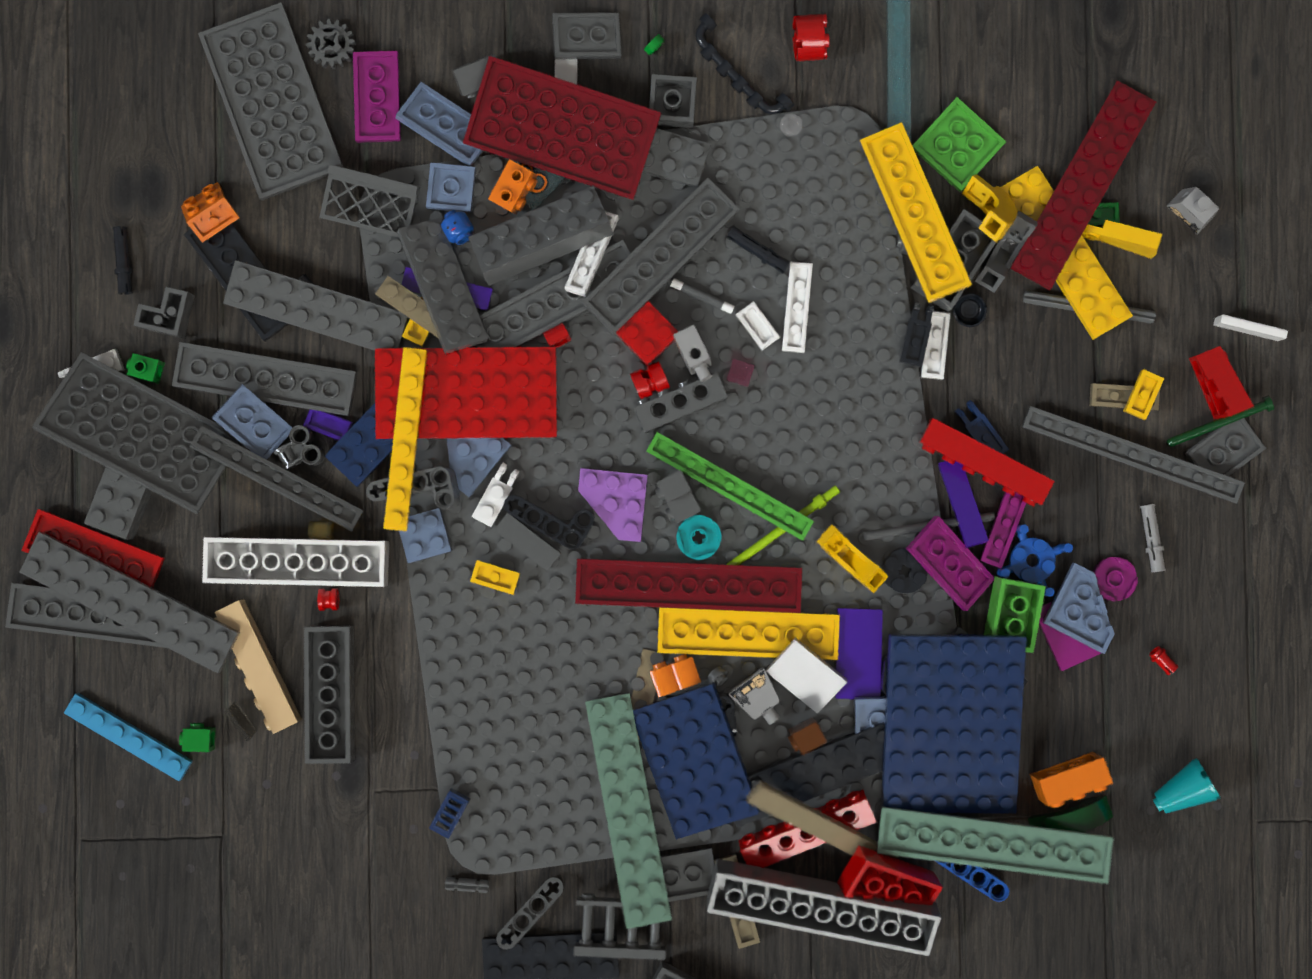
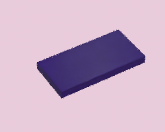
M837 608V615H840L838 660L835 663V670L847 679V683L838 691L835 699L881 696L883 610Z

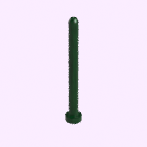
M1269 395L1262 397V401L1254 404L1252 408L1229 417L1216 419L1171 437L1167 440V444L1173 447L1263 410L1270 412L1274 410V404Z

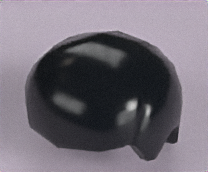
M974 293L964 294L960 296L954 305L953 315L960 325L969 328L975 327L985 320L987 305L979 295Z

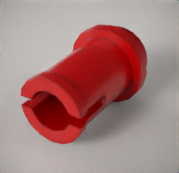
M1157 646L1149 653L1150 660L1156 662L1167 675H1170L1171 672L1174 673L1178 665L1165 653L1166 650Z

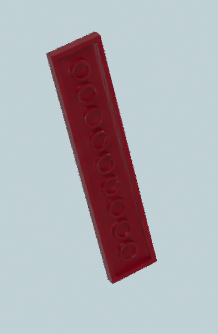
M1119 81L1115 83L1038 218L1036 228L1025 241L1010 269L1048 290L1053 287L1157 101Z
M577 559L575 604L801 613L802 568Z

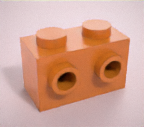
M509 159L488 200L517 215L518 211L521 212L526 204L525 198L528 192L533 191L538 175Z

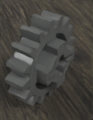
M327 19L326 25L319 21L320 27L318 29L312 27L314 34L307 35L311 42L306 43L308 49H312L308 52L309 55L315 57L314 61L316 64L322 61V66L325 69L328 64H330L333 70L338 63L341 67H344L343 61L350 62L351 59L348 55L355 52L351 48V46L356 45L355 40L351 39L354 37L352 31H348L349 28L346 24L341 26L339 20L332 24L331 20ZM345 38V48L343 49L342 43ZM320 40V46L317 49V43ZM328 43H335L333 47L331 45L328 46Z

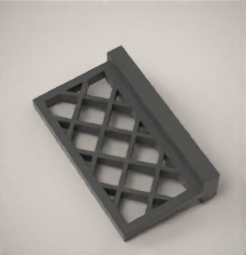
M329 164V175L319 218L399 237V235L394 231L390 224L391 222L401 217L405 227L411 225L417 196H419V186ZM333 179L342 181L347 190L336 196L332 190ZM347 183L354 184V185L349 188V186L347 185ZM358 186L364 187L368 193V196L360 201H357L351 191ZM368 188L374 189V190H376V191H374L373 193H371ZM380 191L386 192L391 200L381 207L373 197ZM349 192L355 204L344 209L338 198ZM391 194L398 195V196L393 199L392 196H391ZM401 197L411 199L410 207L404 212H401L395 202ZM371 198L377 209L366 215L360 204ZM336 201L342 212L336 216L327 215L328 205ZM393 204L399 215L388 221L382 209ZM356 206L363 215V218L357 222L351 221L347 214L348 211ZM377 212H380L386 222L379 227L373 226L369 220V217ZM406 213H408L407 220L404 217ZM344 214V216L346 217V219L339 218V217ZM364 220H366L367 223H368V225H367V224H363V223H361V222H363ZM388 225L390 230L383 229V227Z

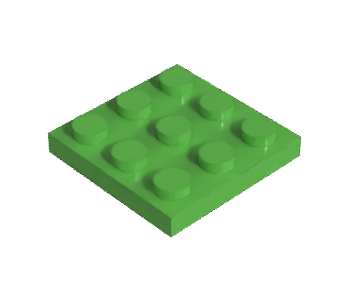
M956 97L912 147L921 158L961 192L967 186L972 176L976 175L1006 141Z

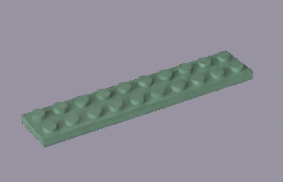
M630 693L586 701L626 928L630 929L670 921L672 918Z
M882 806L877 853L1108 884L1113 837Z

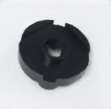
M897 549L891 552L882 566V570L889 576L885 580L886 585L900 593L915 592L927 580L928 572L907 549ZM902 565H906L907 568L911 569L908 577L899 574Z

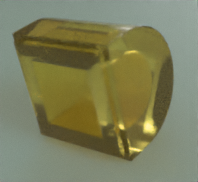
M310 521L308 537L312 540H333L334 522Z

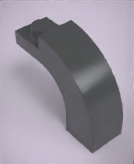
M1018 211L1015 221L1005 236L997 241L975 282L995 293L1005 279L1018 252L1032 234L1038 222Z

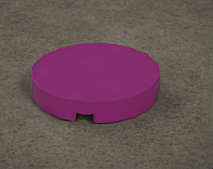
M1108 557L1101 560L1094 567L1093 573L1096 575L1097 585L1104 599L1121 601L1130 597L1135 591L1138 577L1135 567L1128 560L1121 557Z

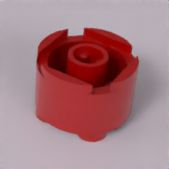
M826 14L793 16V51L796 61L827 59V48L830 41L829 34H825V28H827Z

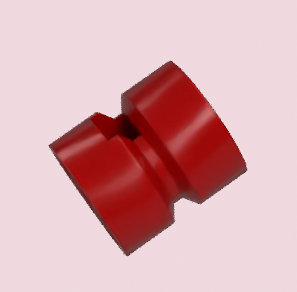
M659 361L648 365L645 371L639 369L630 373L641 400L652 396L653 391L659 393L670 388Z

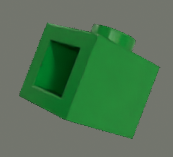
M133 353L132 358L130 357L127 361V375L159 384L165 362Z
M190 723V726L183 728V732L179 736V744L182 745V751L211 752L215 750L216 727H204V723Z

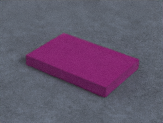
M1053 600L1042 605L1039 625L1060 671H1064L1101 654L1042 623Z

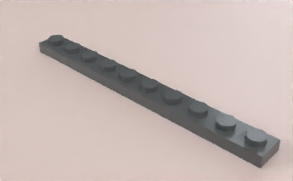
M1029 406L1022 428L1235 504L1238 503L1245 482L1032 406Z

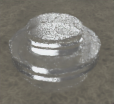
M796 114L785 115L780 122L782 133L790 137L798 135L802 129L801 118Z

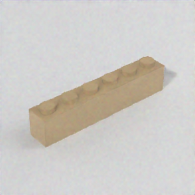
M238 600L216 611L215 620L240 632L232 648L236 656L234 661L238 669L243 670L246 677L244 682L256 697L254 698V703L259 711L262 710L265 716L263 720L266 728L274 734L301 721L302 718L245 600Z

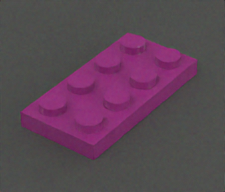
M398 51L353 52L355 141L357 143L401 141V122L396 119V114L400 110Z
M934 516L906 548L963 611H968L994 581V577L965 547L963 542L939 516Z

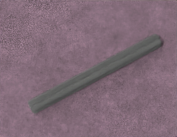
M1029 290L1023 294L1024 303L1074 311L1065 296ZM1128 307L1133 315L1128 320L1150 324L1155 321V311Z

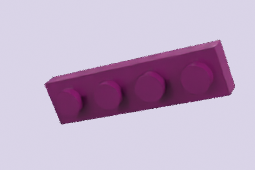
M1006 492L1004 493L988 535L989 541L985 543L979 561L1002 569L1026 505L1022 501L1023 496L1017 493L1014 496Z

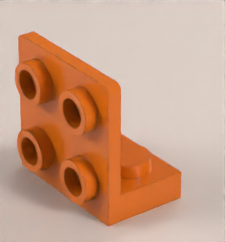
M218 182L205 186L200 194L187 198L181 206L186 223L202 243L240 218L225 198Z

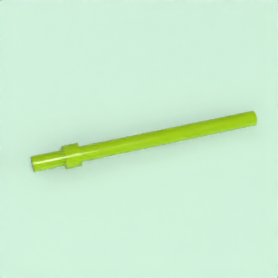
M835 485L824 494H818L812 499L813 502L801 509L799 513L807 517L818 508L821 510L827 505L826 502L840 493L839 489ZM779 527L775 528L726 565H741L786 531Z

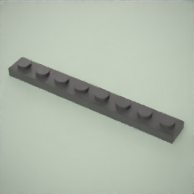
M203 426L200 427L190 444L191 448L351 532L363 513V510Z

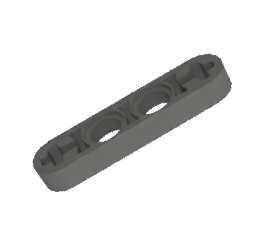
M552 877L546 880L500 930L496 939L499 947L506 950L512 949L564 892V884L560 879ZM558 882L557 888L559 892H552L548 896L552 898L549 903L547 898L541 895L540 892L543 890L546 894L550 890L549 883L555 884ZM536 898H541L545 903L542 911L537 912L532 908V902ZM521 915H525L529 919V925L524 929L519 928L516 923L517 918ZM512 924L514 929L521 932L518 937L515 933L511 937L512 944L506 943L504 945L502 943V935L510 934L512 929L509 926Z

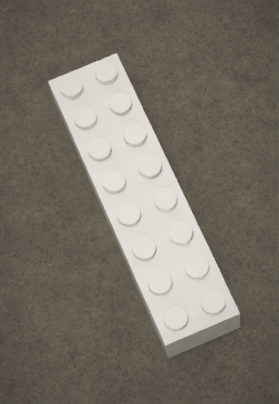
M204 537L202 583L388 586L389 541Z

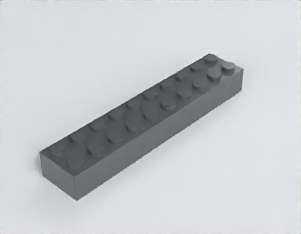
M722 859L716 860L707 894V912L925 956L930 954L941 919L936 902L932 905L905 903L903 900L889 902L885 901L884 898H872V900L863 899L862 896L846 898L836 882Z

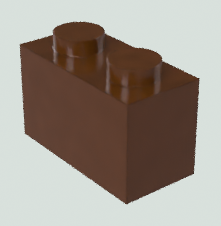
M813 717L788 729L791 734L788 736L792 747L795 752L800 750L802 755L827 742Z

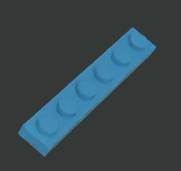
M79 693L73 696L64 714L177 781L182 780L193 762L191 759Z

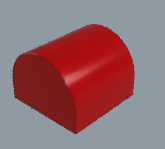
M563 322L543 332L549 346L556 347V349L571 341Z

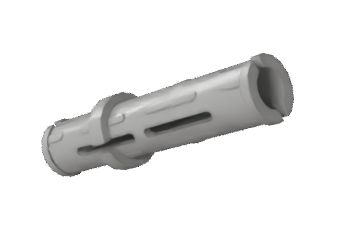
M1155 504L1140 506L1148 547L1145 549L1146 553H1149L1151 573L1166 571L1162 553L1164 546H1161Z

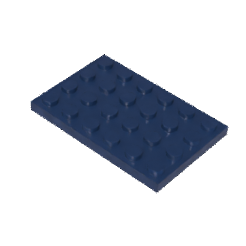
M714 683L633 710L636 730L676 839L754 816L761 812L760 808L747 801L746 796L753 788Z

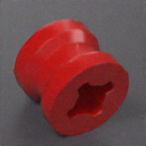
M333 588L331 591L319 589L317 595L319 611H325L330 608L333 611H337L340 602L338 588Z

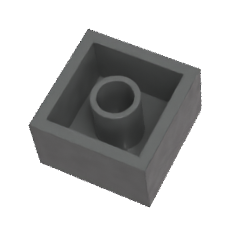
M652 74L649 109L662 113L658 126L693 128L697 77Z

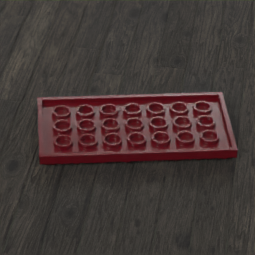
M489 56L463 144L634 200L662 113Z

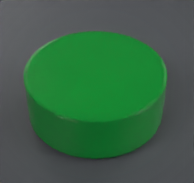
M658 34L644 48V51L648 55H652L665 42V39Z

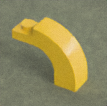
M973 175L962 194L986 214L979 229L997 242L1005 236L1017 217L1016 206L999 186L993 187L979 175Z
M833 525L817 541L830 557L872 593H875L889 577L878 565L851 544Z

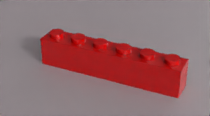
M931 418L919 440V443L923 444L921 449L931 454H934L935 451L942 454V460L952 465L955 462L963 465V471L974 475L975 472L982 475V480L994 486L995 482L1003 486L1002 491L1012 496L1015 493L1023 496L1022 501L1033 507L1035 504H1043L1055 482L934 418Z

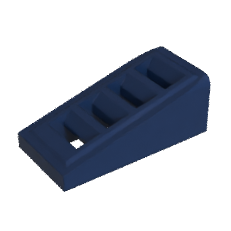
M451 788L429 829L449 839L471 799ZM453 799L462 804L461 808L450 803L449 800ZM446 806L458 812L457 815L445 810ZM444 814L453 819V822L445 820L441 815ZM439 821L450 827L449 830L446 831L437 826V822Z

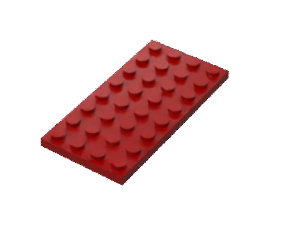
M556 347L464 348L447 354L444 353L443 348H413L427 350L418 439L557 438ZM403 348L375 349L376 439H394Z

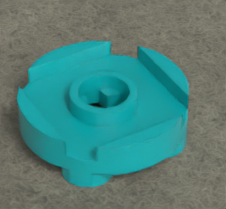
M693 515L685 519L679 526L676 540L679 549L687 557L703 560L711 557L719 548L721 531L717 523L711 518L703 515ZM696 531H699L700 534H705L701 544L692 539Z

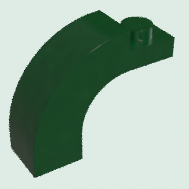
M1105 795L1086 798L1080 804L1059 812L1031 816L1028 818L1030 826L1086 832L1106 823L1113 815Z

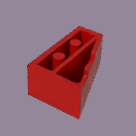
M1221 346L1189 358L1214 420L1229 417L1254 407L1232 368L1226 351L1222 350Z

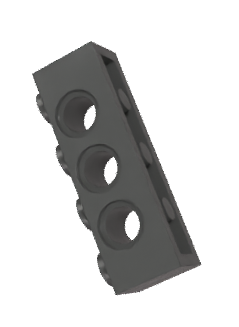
M718 372L712 374L713 376L707 381L701 382L697 380L692 383L691 380H687L678 384L679 389L671 391L668 388L657 393L659 397L653 400L647 397L638 401V406L634 407L644 433H648L727 399L728 396ZM699 386L704 387L707 390V395L704 398L696 397L694 394L695 388ZM677 395H683L686 398L687 403L683 407H678L674 404L673 400ZM656 404H663L665 406L666 412L663 415L657 416L653 413V407Z

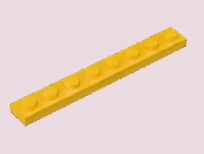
M403 348L384 529L408 530L427 350Z

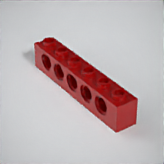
M864 790L850 792L846 797L830 800L826 805L814 808L854 830L876 823ZM852 810L850 814H844L845 811ZM786 821L776 825H768L763 830L754 834H746L742 839L738 840L740 851L746 864L762 868L826 843ZM783 836H790L788 839H781ZM763 844H768V845H769V846L766 847V848H761V847H760V846L763 845Z

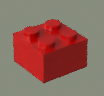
M648 301L616 332V335L648 366L675 341L673 335L678 333V331Z

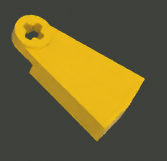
M1105 220L1103 228L1087 224L1082 233L1083 238L1098 240L1150 259L1157 254L1162 239V234L1109 220Z

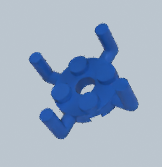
M1018 525L1016 534L1019 542L1013 547L1009 557V565L998 569L997 575L1007 578L1013 573L1025 582L1046 586L1044 596L1051 597L1054 595V590L1047 586L1045 579L1055 570V556L1064 552H1071L1073 546L1069 543H1062L1051 548L1044 540L1028 538L1026 533L1029 531L1027 525ZM1030 554H1035L1038 558L1037 564L1033 567H1030L1026 562Z

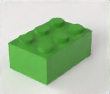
M995 576L984 635H1024L1026 637V652L1034 653L1046 586Z

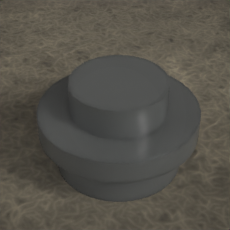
M721 666L715 668L707 677L710 681L709 684L714 683L717 687L722 686L728 680V671L722 669Z

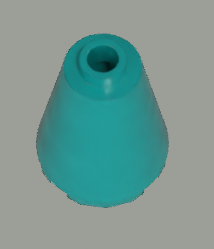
M1196 758L1154 793L1156 798L1153 801L1159 811L1164 810L1165 813H1170L1216 801L1221 797Z

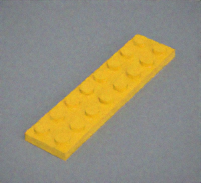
M901 122L860 139L861 146L928 303L970 287V279L903 123Z
M1038 166L1000 187L1012 199L1017 213L1020 211L1035 221L1040 217L1054 192ZM1081 235L1056 279V283L1092 340L1130 319L1133 315Z
M659 607L657 653L777 658L796 637L823 660H838L840 615Z

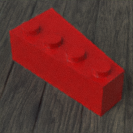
M860 845L837 881L846 898H853V896H862L863 899L867 900L884 898L885 901L889 902L903 900L905 903L932 905L943 888L935 872L885 854L877 853V851Z

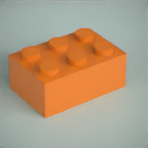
M1094 752L1029 774L1038 800L1052 808L1064 805V801L1071 798L1073 800L1086 797L1085 793L1093 790L1094 792L1104 791L1107 789V785L1113 784L1104 757Z

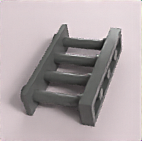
M582 893V897L577 896L576 905H583L582 939H580V942H575L574 956L665 960L666 946H661L659 942L660 923L651 924L650 942H648V945H639V942L636 941L637 927L628 929L625 944H616L614 940L615 907H623L621 898L595 897L593 893ZM592 906H606L605 940L602 943H593L591 939Z

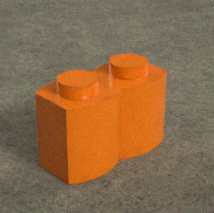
M682 654L674 657L675 662L666 664L665 661L652 665L653 669L650 670V674L658 697L701 683L692 656L687 657V654Z

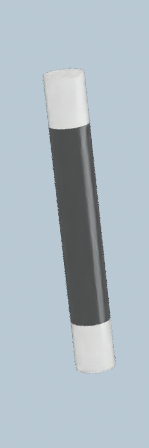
M675 278L670 285L730 314L735 307Z

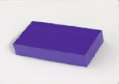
M309 410L303 426L339 441L354 423L328 412Z

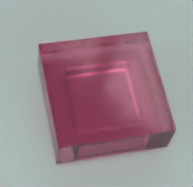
M733 359L726 381L748 387L755 365Z

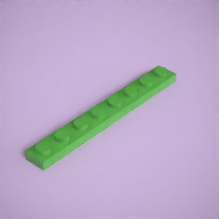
M658 432L646 450L651 455L679 471L681 470L686 475L802 541L814 522Z

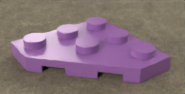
M580 468L578 491L618 540L641 542L648 475Z

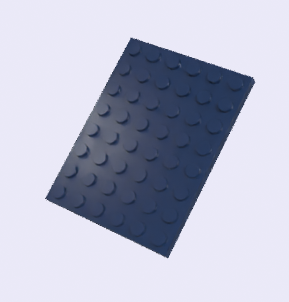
M889 634L881 809L884 806L930 813H1016L1026 637L1024 635Z

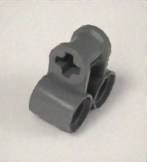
M301 425L294 426L289 433L291 442L284 444L274 451V454L278 455L283 463V469L287 471L295 468L302 462L317 466L325 459V453L321 447L310 445L314 438L312 430ZM304 430L306 432V439L299 442L297 434L299 431ZM312 449H315L318 453V457L314 461H310L308 458V453Z

